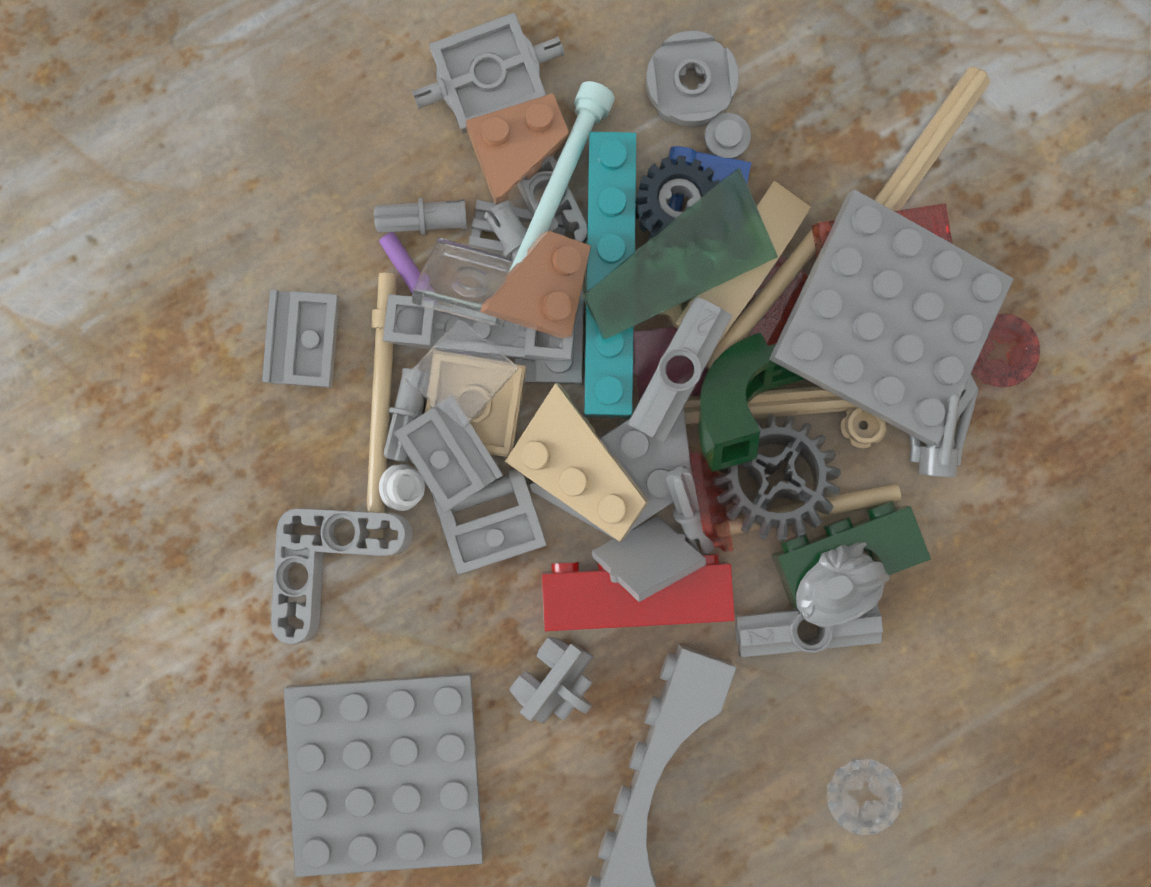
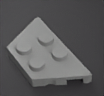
M684 408L665 443L629 425L630 418L600 437V440L612 456L618 459L649 500V503L631 529L673 503L666 481L667 473L681 465L691 469ZM535 482L529 485L533 493L610 536Z

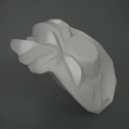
M857 542L850 546L841 545L836 549L821 553L819 562L803 577L796 592V603L798 610L807 622L821 627L841 625L859 618L874 608L882 598L885 582L889 581L890 577L883 563L873 561L870 556L863 554L866 543Z

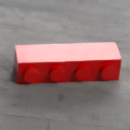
M701 554L706 558L705 566L638 602L619 582H611L610 574L599 563L598 569L579 570V562L551 563V572H542L545 632L735 621L731 564L719 562V554Z

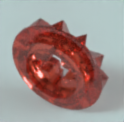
M997 314L972 372L981 379L983 384L1000 388L1014 386L1025 381L1036 369L1040 357V344L1033 328L1026 321L1015 315ZM994 339L999 344L1016 341L1017 344L1013 345L1011 350L1006 353L1009 360L1007 363L1002 358L987 360L990 352L995 349Z

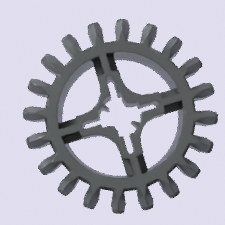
M771 414L766 418L765 429H762L759 422L755 419L760 429L758 447L770 444L786 446L784 451L776 457H766L757 453L755 460L717 470L725 474L714 477L712 483L715 488L728 489L717 497L718 505H727L732 502L735 505L727 513V519L729 521L736 520L741 514L746 517L741 527L742 532L748 533L753 523L761 526L758 533L759 539L766 540L771 527L776 528L778 541H785L788 534L787 526H790L793 533L800 538L806 533L803 520L810 526L817 528L822 523L817 511L830 514L834 506L825 497H837L840 487L828 481L839 478L841 470L837 467L826 466V464L835 459L836 453L834 450L820 452L819 449L826 441V437L823 434L816 436L813 440L809 439L807 436L812 427L809 423H804L799 432L793 430L794 418L792 416L786 417L783 427H777L776 418ZM799 454L806 460L812 471L813 490L805 486L806 481L799 477L795 471L794 462ZM787 461L782 481L773 486L768 495H765L770 475H765L764 473L772 475ZM739 465L749 470L747 475L756 480L759 486V492L753 503L745 496L738 480ZM777 498H787L793 502L798 499L805 503L800 508L790 512L775 513L765 510Z

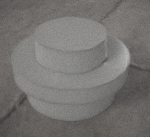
M719 114L706 127L704 135L705 144L711 154L735 159L741 156L749 146L751 140L749 125L737 114Z

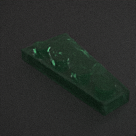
M740 168L733 170L582 295L602 339L616 335L778 257Z

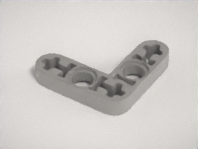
M291 509L285 512L278 521L276 531L271 626L275 637L282 643L290 645L306 642L317 633L320 624L324 552L376 556L400 554L409 547L412 541L413 533L409 521L402 515L395 513L323 509ZM344 518L351 521L355 527L354 539L348 545L340 544L334 534L336 524ZM389 521L390 528L398 531V539L391 540L389 547L387 540L384 538H367L368 529H386L389 526ZM301 522L303 525L321 526V535L311 534L300 537L299 534L293 533V526ZM295 563H301L308 571V581L301 589L293 587L288 578L289 569ZM288 596H306V602L297 603L296 601L288 603ZM296 615V618L302 619L304 622L303 628L295 630V627L288 625V617Z

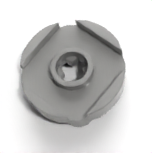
M701 31L676 33L666 39L662 46L656 50L654 56L651 57L646 73V90L651 104L657 109V113L662 120L674 122L681 126L696 127L708 124L719 114L726 113L738 87V65L732 52L727 47L725 50L720 43L714 41L715 37ZM686 69H694L696 76H703L705 82L699 83L695 90L688 89L687 85L681 84L679 78L685 77Z

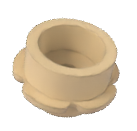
M849 407L846 410V417L840 423L842 435L845 438H849L850 443L857 448H868L873 442L879 443L886 433L885 421L859 407ZM861 421H865L867 423V428L865 430H862L859 427V423Z

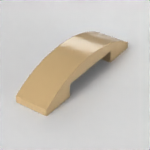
M773 181L673 326L677 329L679 328L695 296L733 315L720 338L721 340L768 275L811 207L776 181Z

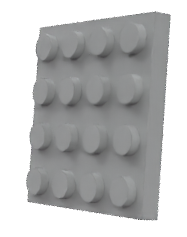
M854 189L847 194L769 360L930 446L938 445L944 433L950 396L952 394L961 396L1014 278Z
M472 673L291 685L284 688L295 877L483 864L484 854Z

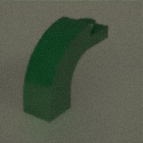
M761 332L748 336L726 349L714 361L704 379L701 390L698 433L700 446L711 472L757 458L760 429L748 407V403L755 396L766 390L805 379L769 360L776 344L768 346Z

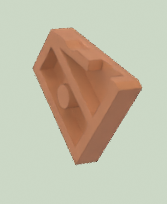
M551 231L542 233L527 250L525 258L517 263L505 277L506 281L496 293L482 304L480 312L562 339L571 337L591 245Z

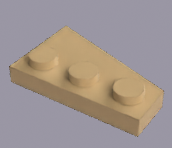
M555 383L505 462L621 542L625 539L649 503V500L618 459L612 456L595 433L596 430L569 399L570 396L561 384Z

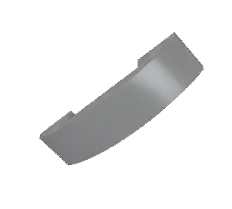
M388 294L383 335L384 342L479 356L571 361L575 322L571 337L562 339L481 313L480 306L439 303L433 298Z

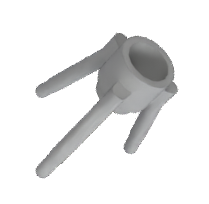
M978 390L961 414L955 438L954 433L960 400L958 394L950 396L943 439L940 440L938 445L930 446L926 444V446H922L921 440L909 435L911 444L910 462H919L918 474L956 477L957 465L961 466L962 449L974 411Z

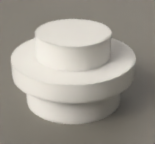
M397 464L389 467L383 473L379 482V493L382 501L389 508L398 511L413 508L422 499L425 491V483L421 475L412 466L406 464Z

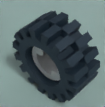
M678 156L675 164H671L670 157L661 160L659 168L654 163L648 169L647 176L643 175L640 181L635 201L636 219L640 218L639 228L643 233L649 230L651 232L649 240L655 244L659 238L665 240L663 245L665 248L671 249L673 243H679V249L687 248L691 241H693L694 245L701 243L704 235L708 237L712 232L721 212L720 209L723 204V194L719 195L722 187L719 179L712 181L714 172L710 167L704 172L699 170L702 162L695 158L692 166L685 164L686 156ZM672 193L673 195L679 193V195L684 194L685 198L688 197L686 211H674L668 206Z

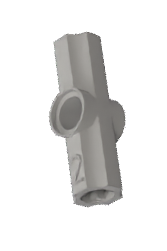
M695 296L668 349L660 359L650 383L628 422L629 425L663 443L666 442L733 316L732 314L707 300ZM677 356L687 357L694 365L693 377L684 384L673 383L666 374L668 362Z
M878 603L859 618L844 624L827 627L819 626L817 635L809 641H801L798 637L797 628L804 617L796 608L788 611L735 616L736 641L740 657L798 651L816 653L827 648L882 643L883 625Z

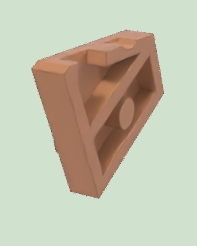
M553 93L466 120V130L495 205L506 201L508 193L525 177L527 179L531 178L541 168L542 162L547 157L554 156L565 145L569 136L568 128Z

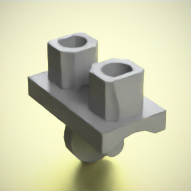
M549 636L538 650L536 656L552 668V670L543 682L530 672L524 671L509 690L523 706L519 713L531 722L535 719L542 724L547 721L553 711L559 718L565 720L574 707L585 714L592 707V704L583 695L593 682L584 676L582 672L594 656L584 648L573 644L569 645Z

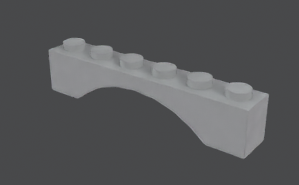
M678 644L675 654L667 653L659 677L666 681L661 697L653 696L649 703L644 720L645 724L651 725L645 743L637 741L634 747L629 768L635 770L630 787L622 785L613 811V813L620 816L615 831L607 830L605 832L598 858L603 859L604 863L599 877L591 875L587 887H657L649 864L646 846L647 818L653 792L666 764L679 746L702 724L721 713L736 670V666L732 662L682 644Z

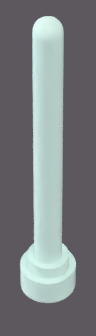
M587 81L583 82L574 100L577 118L510 271L525 258L527 250L542 233L548 231L587 142L589 132H591L594 124L600 123L601 119L606 118L615 100L614 94L602 84Z

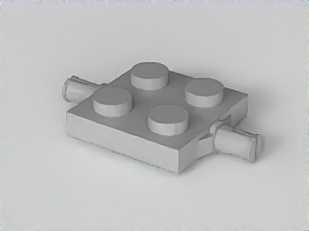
M514 12L430 43L429 47L437 66L436 78L438 82L412 90L418 109L445 100V103L453 110L462 134L468 133L466 130V120L546 96L540 80L539 64L564 56V49L558 36L533 46L523 34Z

